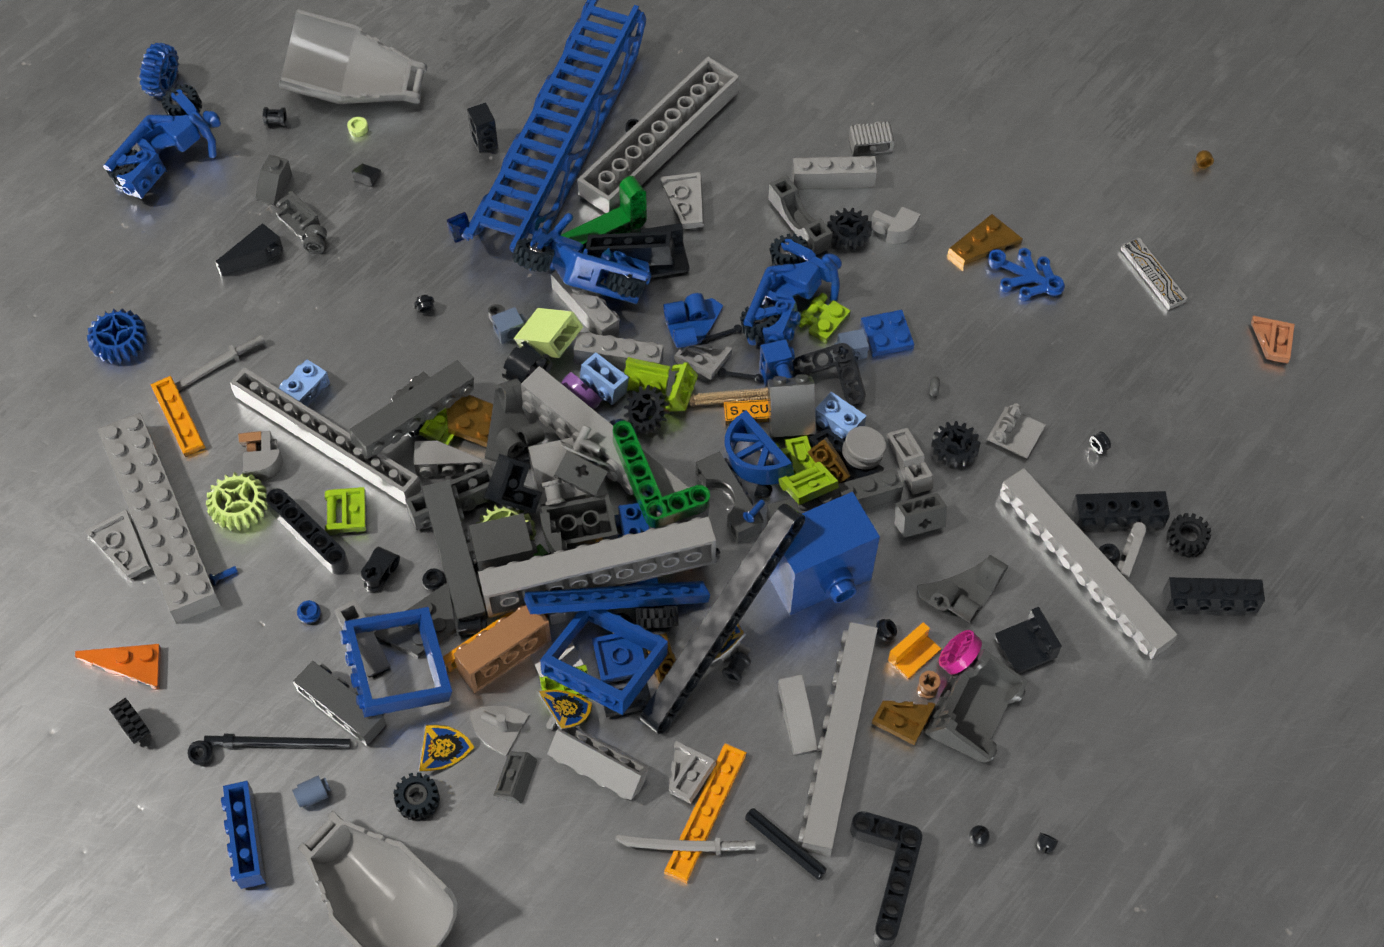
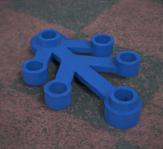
M1021 248L1017 256L1018 260L1024 263L1025 268L1006 260V255L1002 250L995 249L990 252L988 263L992 268L998 269L1002 267L1020 275L1015 278H1003L999 286L1001 291L1010 292L1012 287L1035 282L1039 285L1031 288L1024 286L1020 289L1019 298L1022 301H1028L1031 299V296L1042 293L1052 296H1058L1063 293L1065 284L1061 277L1053 274L1050 260L1047 257H1040L1036 264L1037 269L1043 271L1045 275L1043 277L1037 273L1031 259V251L1027 248Z

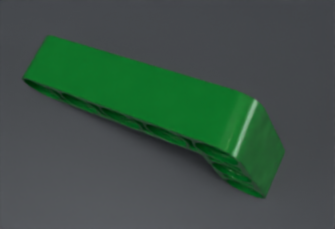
M634 176L626 177L619 186L620 207L561 234V236L582 243L584 246L583 253L584 249H586L588 235L631 233L641 228L647 221L646 191Z
M627 421L615 423L612 436L613 444L644 519L650 527L660 528L703 513L708 509L710 491L703 485H695L662 497L633 426ZM626 433L628 434V436L620 437L618 436V434ZM634 452L636 455L629 457L626 453ZM643 472L645 475L638 477L634 473ZM649 491L653 493V495L647 497L644 496L642 493ZM700 496L703 497L705 500L699 502L696 501L694 498ZM680 504L683 508L675 509L672 505ZM657 511L660 512L661 515L658 517H654L650 513Z

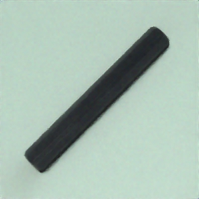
M755 808L747 812L745 819L811 875L816 879L824 876L827 870L826 867Z

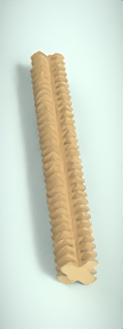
M762 388L752 389V391L751 389H745L744 392L743 390H736V392L735 390L733 392L725 391V393L720 391L714 392V394L709 392L706 395L705 393L703 395L702 393H698V395L696 393L695 396L694 394L691 395L689 405L692 407L693 404L695 407V404L696 406L698 404L703 406V403L706 406V403L707 405L709 403L714 405V402L716 405L718 402L719 405L725 401L763 400V398L766 400V398L768 399V388H763V390Z

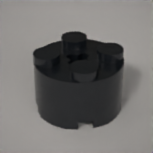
M523 341L521 342L523 346L520 349L515 347L506 359L503 367L506 369V374L502 373V377L507 381L516 378L522 383L539 366L546 372H549L553 362L550 361L548 354L529 342Z

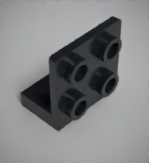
M682 223L640 229V233L672 232L675 246L673 265H650L649 272H651V278L689 272L690 267L683 243Z
M1039 607L1030 610L1026 621L999 631L994 635L1011 668L1018 674L1057 658L1062 647Z

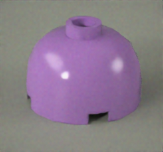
M572 372L566 375L561 382L562 385L593 410L600 405L602 399Z

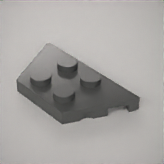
M447 583L407 609L413 610L429 607L439 644L457 632ZM417 623L376 630L374 632L378 641L382 640L389 643L393 648L400 651L404 650L413 657L420 658L425 654Z

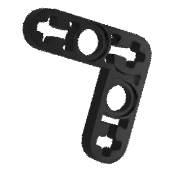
M839 343L798 356L793 360V372L797 375H811L836 367L846 401L853 405H859L865 400L866 392L854 350L850 345ZM841 348L848 350V353L845 354V359L837 356L834 357L836 362L833 363V356L830 351L833 350V354H838L841 352ZM820 354L828 356V363L824 366H820L817 362ZM800 361L803 363L813 362L815 369H813L812 365L804 367L805 371L797 369V366H800ZM847 368H852L855 371V376L851 380L844 378V371ZM858 382V385H854L855 391L860 392V395L857 396L858 400L855 401L854 398H850L853 390L852 387H847L846 384Z

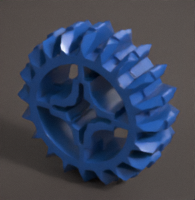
M164 43L151 44L150 48H147L146 54L143 55L144 59L141 61V74L139 78H141L140 85H142L141 88L145 94L162 98L175 84L177 73L179 72V56H177V50L174 47Z
M113 308L112 313L105 311L104 316L97 315V321H91L92 327L88 328L89 335H87L89 348L103 362L109 360L113 364L115 360L119 363H122L123 359L130 361V356H138L137 351H143V345L147 344L146 337L148 333L145 328L146 326L137 314L134 315L131 310L126 312L122 308L117 312Z

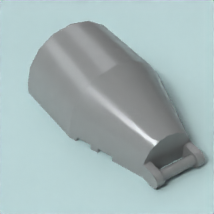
M297 9L279 88L336 104L407 101L418 104L421 100L420 90L423 76L427 71V65L410 59L391 46L390 48L379 42L378 38L375 36L372 38L356 25ZM410 71L416 72L412 91L406 90Z
M332 811L328 815L329 819L305 844L302 843L298 847V850L307 858L314 880L319 885L322 893L321 898L327 906L330 921L355 947H440L451 932L457 916V899L455 895L402 842L391 840L384 835L370 832L363 827L344 821Z

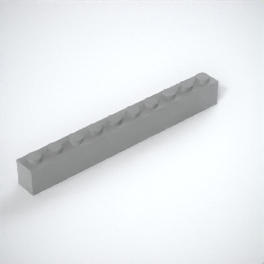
M244 367L230 382L236 398L405 505V499L417 495L421 491L417 475L382 453L366 459L350 441V433Z
M1024 468L1003 482L1000 491L1003 500L1014 507L1017 515L1031 526V530L1035 535L1040 536L1044 540L1047 548L1061 559V563L1065 568L1070 569L1075 574L1077 581L1091 592L1096 602L1101 603L1105 607L1108 615L1122 626L1127 636L1135 640L1139 649L1144 654L1153 659L1173 645L1178 634Z
M850 622L849 629L843 630L841 643L845 644L844 651L839 650L836 663L841 665L840 671L834 672L832 685L836 686L835 694L830 693L827 707L831 708L830 715L825 714L822 729H827L826 736L820 737L818 751H822L821 759L816 758L813 773L817 774L816 782L811 781L808 795L813 797L811 804H806L803 818L808 819L806 827L801 826L798 841L803 842L802 848L810 853L831 857L877 627Z

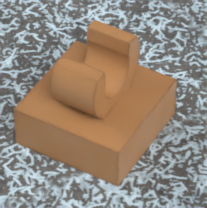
M261 431L238 434L239 443L242 446H247V452L259 451L258 445L261 444Z

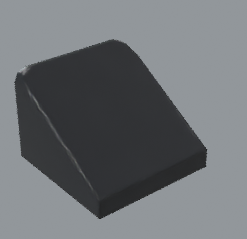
M362 163L353 169V180L373 186L381 170Z

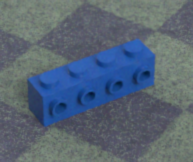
M638 503L618 506V514L614 515L616 528L621 530L618 538L626 534L642 533L649 529V525L646 523ZM655 577L626 584L625 586L658 584V579Z
M248 781L223 786L224 797H221L223 811L227 815V820H224L226 834L230 838V843H227L229 858H232L233 867H230L232 881H236L240 889L266 884L253 790Z

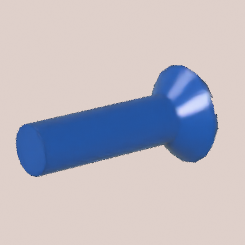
M760 500L749 512H744L743 518L747 522L753 523L754 516L765 505V501Z
M234 566L216 575L209 574V579L216 586L217 581L238 571Z

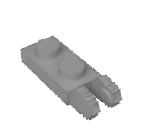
M1136 522L1132 526L1127 539L1128 542H1126L1122 555L1126 556L1125 561L1120 560L1117 567L1127 580L1131 574L1147 527L1142 522Z

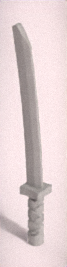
M259 335L236 348L232 345L229 346V352L177 382L175 385L178 391H181L232 359H235V361L240 360L238 355L265 343L263 336Z
M616 835V840L628 847L708 851L715 852L716 855H721V851L755 850V840L720 842V838H715V841H685Z

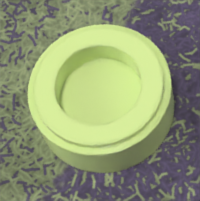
M354 117L347 124L349 133L354 137L364 136L369 130L367 120L363 117Z

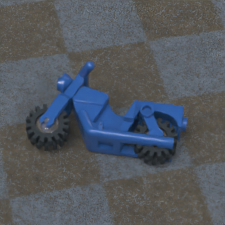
M184 84L183 87L177 85L176 89L174 87L170 88L172 91H167V96L163 95V101H161L167 115H147L103 165L115 186L122 189L126 194L142 199L162 174L167 172L159 158L160 151L166 147L176 146L180 152H184L198 141L202 135L208 141L209 157H216V139L210 128H217L221 125L220 117L213 111H204L203 117L199 114L200 109H202V101L195 88L191 85ZM135 144H136L137 147L139 148V150H140L139 152H138L137 150H135V149L132 150V148H133V146H134Z
M567 213L548 234L540 227L538 231H534L532 239H518L512 256L515 263L534 272L535 270L538 272H547L549 269L556 270L563 282L572 287L637 304L645 285H648L651 279L649 264L646 261L626 256L620 251L611 252L610 248L602 253L601 258L587 255L588 249H584L582 253L584 247L582 243L561 236L562 231L573 219L571 213Z
M787 234V237L781 235L780 240L776 238L774 243L770 244L771 248H769L774 266L766 268L750 307L747 306L745 312L742 311L740 317L743 333L750 345H756L757 342H760V339H763L765 344L786 339L789 346L790 341L794 338L796 326L799 325L801 320V313L798 312L794 296L800 295L803 298L811 299L822 284V280L832 284L830 301H838L840 288L838 269L842 266L840 258L834 254H826L822 259L816 257V254L808 248L806 240H803L802 236L798 237L797 234H793V237L790 234Z

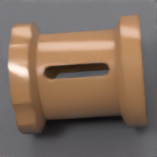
M925 671L919 677L917 693L921 698L930 700L936 697L941 681L937 673Z

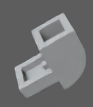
M901 207L896 217L893 218L875 210L872 215L871 228L877 233L887 235L886 243L902 244L913 237L919 226L921 214Z
M261 431V451L243 452V473L247 477L252 474L256 480L259 479L261 482L276 476L283 466V458L280 449H278L277 439H273L271 431Z

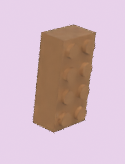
M526 604L520 605L513 614L498 620L494 627L488 631L480 632L476 639L458 647L454 653V658L459 675L475 694L529 657L530 654L535 653L551 642L549 621L544 614H530Z

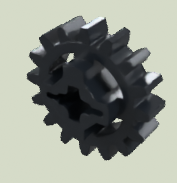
M843 208L842 213L837 210L835 211V216H830L827 227L832 232L831 243L837 241V247L844 245V249L847 250L848 246H851L855 250L856 245L863 247L864 242H869V237L872 234V221H868V215L862 216L861 210L856 213L854 208H851L850 211Z
M647 385L646 388L640 386L639 392H632L633 398H627L630 403L624 406V409L628 410L624 417L629 419L627 422L635 427L637 432L646 434L649 431L654 433V427L660 429V422H666L667 419L664 417V414H668L670 411L665 409V407L670 403L665 400L667 395L662 393V390Z
M955 421L954 425L951 426L949 422H946L945 428L939 426L938 431L933 434L931 447H934L933 455L939 454L938 461L946 460V466L951 462L954 468H957L958 463L965 467L967 461L972 463L974 457L978 456L981 444L978 441L979 435L973 434V427L967 429L966 423L958 426V422Z

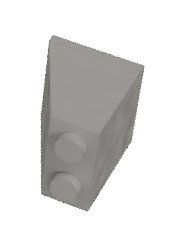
M573 437L561 440L572 446L574 445ZM560 440L528 447L536 490L543 492L539 501L540 507L546 506L545 502H547L545 488L542 487L541 483L559 480L553 476L567 449L561 446ZM576 468L575 470L578 471L577 476L582 477L580 469ZM563 481L560 484L562 497L566 502L586 498V493Z

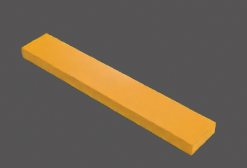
M726 743L724 744L716 760V766L710 773L679 840L707 841L747 756V752ZM674 850L664 870V874L687 884L702 851Z

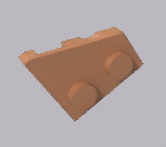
M1253 316L1251 325L1266 359L1288 364L1291 357L1295 324Z

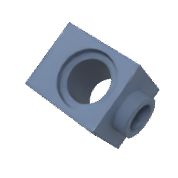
M516 307L491 316L493 329L501 344L514 340V337L526 323L524 315L522 313L519 314Z

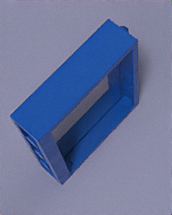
M429 607L344 621L343 630L340 631L341 644L346 645L345 660L347 666L352 668L351 684L353 688H357L356 702L359 705V709H362L364 718L449 702L452 689ZM417 623L435 688L372 699L355 634Z
M606 610L579 611L540 659L541 674L623 715L666 658L668 641L662 636L655 635L640 625H635L624 620L621 616L614 615ZM588 621L651 651L622 691L559 660V657Z

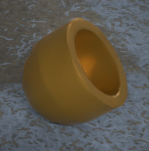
M1202 150L1196 156L1199 168H1207L1214 163L1213 156L1209 151Z

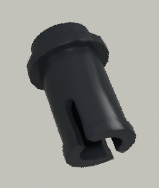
M479 617L478 620L458 621L459 636L477 634L488 626L487 619Z

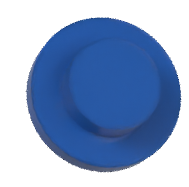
M304 601L297 609V616L304 623H313L321 615V609L314 601Z

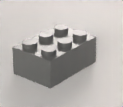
M609 494L541 507L542 513L549 512L550 521H555L556 533L561 532L562 541L566 540L567 550L575 549L580 545L596 544L605 539L613 540L618 538Z

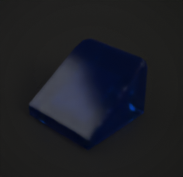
M466 212L446 220L448 233L455 243L464 240L462 234L465 228L470 225Z

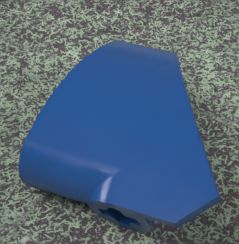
M701 293L691 294L685 298V301L663 304L666 323L675 346L683 348L699 344L714 325L723 305L713 298L704 300Z

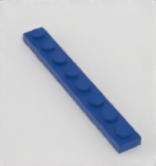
M703 581L533 591L525 592L524 601L530 614L707 603L710 599V593Z

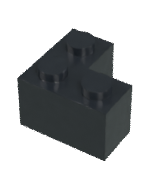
M499 453L485 494L486 498L535 514L543 492L524 485L530 464Z

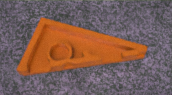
M159 644L75 651V657L91 666L94 664L104 668L107 672L121 677H128L137 683L138 681L145 683L153 689H160L161 647Z

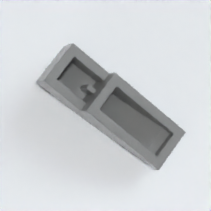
M904 428L887 433L897 465L912 495L933 489V475L925 463L924 453L909 429Z
M802 675L779 679L778 690L794 756L817 752L814 726Z

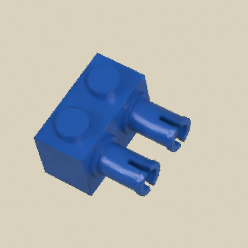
M786 339L761 345L759 370L763 376L765 386H768V380L777 376L793 378L791 371H794L792 360L795 359L793 348L788 346Z

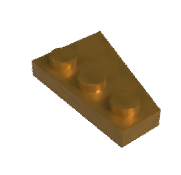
M991 214L952 245L948 253L962 265H966L985 258L992 250L999 249L1003 251L1007 246L1019 245L1022 243L1023 238Z

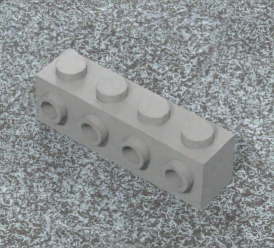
M875 156L793 158L792 182L797 189L875 188L877 175Z
M557 271L551 273L552 289L591 333L614 337L619 335L620 318L615 311H611L607 307L602 297H598L594 292L566 285Z
M579 332L573 349L574 364L581 365L596 352L617 369L624 372L628 357L657 364L663 363V345L655 342H641L635 339L616 338L611 335L603 336L591 332Z
M576 727L565 730L558 728L547 753L556 762L566 764L575 769L576 773L595 780L599 786L607 787L615 791L621 798L632 800L640 793L650 767Z

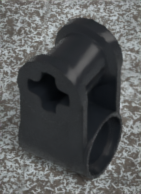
M382 547L374 549L371 557L361 570L364 587L368 592L377 593L384 588L390 576L397 569L400 556Z

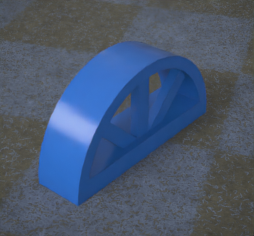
M747 410L731 422L726 431L724 442L732 470L740 478L754 484L774 485L779 484V478L794 475L792 462ZM738 441L755 443L734 454ZM761 450L757 465L749 464L742 460ZM767 459L772 463V465L765 466Z

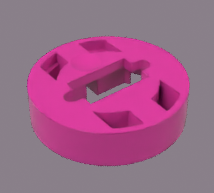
M965 630L957 634L942 650L939 657V665L951 675L963 671L979 654L982 640L971 630Z

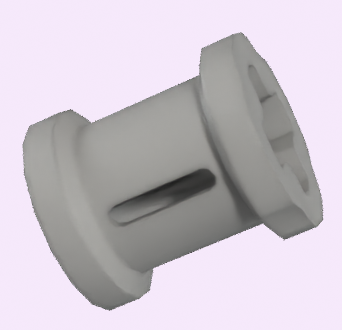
M562 480L541 483L542 487L545 488L546 506L566 502L562 497L560 487Z

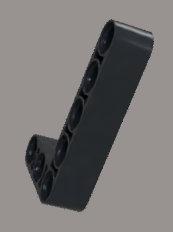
M861 811L857 812L852 818L851 835L859 841L895 851L873 933V939L877 946L891 947L899 931L923 835L916 826ZM863 822L868 828L861 830L856 824ZM887 829L892 833V836L885 837L880 831ZM907 836L913 837L916 843L909 844L904 838ZM905 859L910 863V866L903 867L898 863V860ZM899 882L904 886V889L896 890L893 888L892 883ZM889 905L897 908L898 913L890 914L885 907ZM887 929L891 932L892 936L884 938L880 935L879 931Z

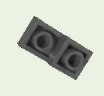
M549 512L540 513L543 535L551 554L559 550L567 551L566 540L562 541L561 532L556 533L555 521H550Z

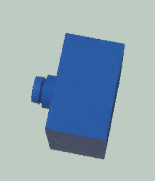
M853 491L802 513L805 516V523L770 575L769 579L790 615L828 598H832L835 603H842L855 595L857 592L855 586L872 579L880 536Z

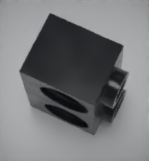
M487 103L468 108L470 135L479 153L497 147L495 119Z

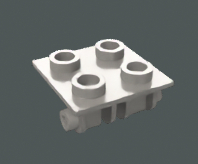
M1014 403L1009 407H1005L987 440L1027 459L1046 425L1022 414L1021 406Z

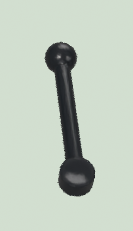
M737 324L733 329L706 336L701 343L705 344L708 340L734 332L740 334L742 326Z
M720 368L718 371L720 377L727 375L755 379L756 382H761L763 379L761 374L736 373L726 371L725 368Z

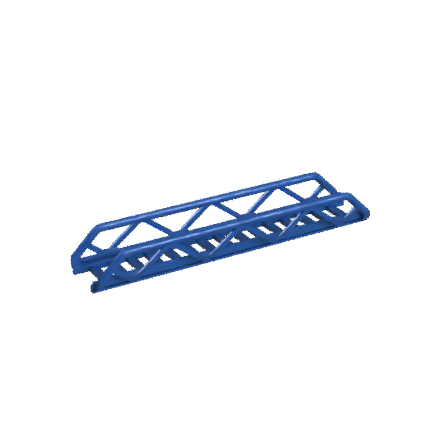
M599 0L586 1L581 17L578 18L566 41L560 60L553 73L547 76L522 131L515 136L503 159L500 173L491 190L481 200L470 221L469 227L465 228L462 234L464 239L469 241V239H473L474 236L482 233L485 227L515 236L510 245L511 252H514L518 239H527L529 234L533 235L535 230L538 231L541 223H544L542 227L547 234L549 233L638 57L646 25V16L644 12L639 10V6L634 5L629 16L596 7ZM593 15L624 25L619 30L588 20ZM638 23L636 35L632 36L631 34ZM585 30L616 38L614 44L601 40H594L584 36ZM580 45L608 52L609 54L605 59L578 51ZM625 52L626 55L621 73L613 89L606 94L602 93L621 53ZM575 59L602 68L599 73L570 64ZM565 74L592 81L594 84L590 88L563 80ZM559 88L586 96V99L582 103L563 98L555 93ZM604 100H607L606 103H605V105H604V107H603V109H602V111H601V105H602L603 101H604ZM552 103L579 111L575 118L548 110L547 108ZM592 110L596 111L591 132L582 150L575 154L571 153ZM544 118L571 126L567 133L547 128L539 123ZM534 133L562 141L563 144L561 148L531 139ZM527 148L553 156L555 159L553 163H548L523 154ZM573 160H576V162H575V164H574V166H573V168H572V170H571V172H570V165H571V163H572ZM518 164L547 172L545 179L516 171L515 169ZM561 171H565L560 193L551 211L544 216H540L539 214ZM511 179L537 187L539 190L535 195L507 186ZM504 195L530 203L531 206L527 211L498 201ZM493 211L522 219L523 221L520 227L490 218Z

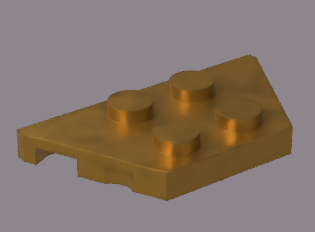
M471 395L460 398L450 408L446 409L448 433L487 447L493 404Z

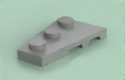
M701 173L660 177L661 183L680 223H682L683 229L704 227Z
M127 510L85 530L130 579L151 569L130 513Z

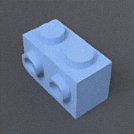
M595 352L581 364L580 380L597 393L602 400H606L613 405L627 393L629 377Z
M306 359L302 365L300 364L296 367L294 373L280 384L278 389L308 407L328 387L330 381L325 370Z
M830 392L815 408L816 424L821 428L829 429L843 440L846 439L848 432L853 428L865 426L866 415L833 392Z

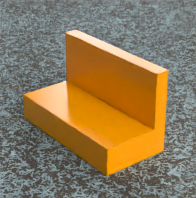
M924 622L896 645L889 654L888 661L907 679H910L941 651V648L928 637L930 628Z

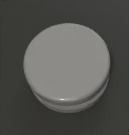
M855 427L848 432L842 447V453L845 460L853 467L864 470L872 469L880 464L886 450V441L880 432L871 427Z

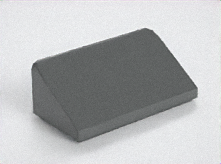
M509 751L494 796L515 803H523L537 764V759L528 752Z

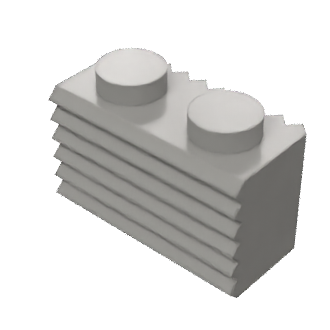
M879 121L874 124L851 125L849 142L852 156L893 152L894 137L890 122Z

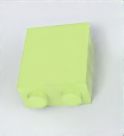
M537 308L514 337V340L520 348L523 346L521 342L527 341L548 354L549 357L560 358L582 330L583 326L572 311Z

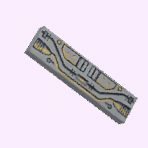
M1140 237L1122 245L1121 251L1168 310L1186 303L1187 296Z

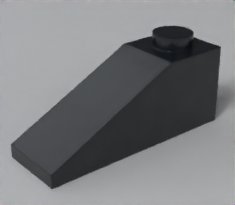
M262 223L215 261L219 274L224 276L270 261L283 250L281 239Z

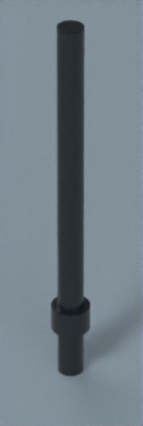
M224 733L223 736H204V741L210 745H221L223 748L263 746L350 749L351 739L235 736V734Z

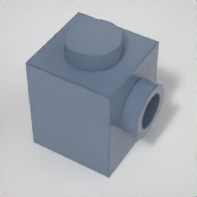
M863 329L838 333L837 342L834 345L839 343L850 345L854 350L856 361L867 358L869 345ZM841 348V352L836 355H840L845 359V354L848 353V350Z

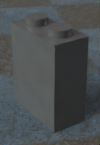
M797 375L795 378L777 376L768 380L769 430L771 436L784 437L816 434L815 384L812 377L808 375Z
M524 513L469 525L479 571H483L488 567L504 566L513 561L529 560L534 557V554L538 553L535 539L530 540L529 537L533 535L530 521H525Z

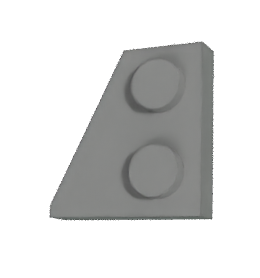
M707 344L683 347L674 355V362L678 364L688 362L696 373L712 380L732 354L733 348L726 347L725 350L712 349L713 345Z
M675 741L669 791L672 795L691 804L716 766V762L714 759Z

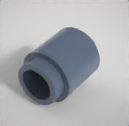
M318 775L298 784L297 788L292 791L301 808L305 805L309 807L328 798L327 792H330L331 789L326 778L320 779Z

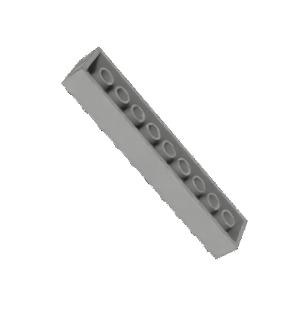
M707 57L577 179L578 195L605 213L620 206L619 186L621 181L628 176H634L642 185L739 92V76L710 57Z
M539 366L521 383L523 407L529 413H535L546 427H552L559 438L567 439L573 437L574 443L582 426L590 427L591 431L587 439L601 445L600 451L596 454L585 448H582V450L608 463L610 466H605L604 470L608 471L606 474L608 478L614 482L618 481L625 492L629 495H634L613 444V425ZM623 433L618 434L620 437H626ZM643 450L662 497L689 488ZM634 452L626 453L629 457L636 455ZM643 472L634 473L638 477L645 475ZM649 491L642 493L644 496L647 497L653 495V493ZM700 496L694 498L696 501L699 502L704 501V499ZM680 504L672 505L675 509L683 508ZM709 507L703 513L685 518L674 523L688 522L697 517H708ZM654 511L657 513V517L661 515L660 512Z
M141 413L97 429L176 624L220 606Z
M697 517L688 522L672 523L667 527L659 529L651 528L642 533L626 534L621 538L613 540L605 539L596 544L580 545L575 549L567 551L559 550L550 555L534 556L529 560L521 562L513 561L500 567H488L478 572L488 617L515 612L520 605L526 604L524 601L525 592L622 586L716 563V538L709 517Z

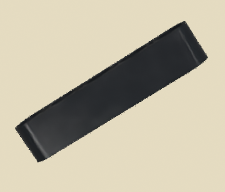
M276 488L269 491L266 501L272 515L331 573L339 575L346 572L349 563L344 549L284 490ZM309 529L311 530V531L308 532V533H303V532L306 531V530H309ZM321 544H326L324 547H318ZM338 558L341 559V560L338 561V562H333V560H335V559H338Z

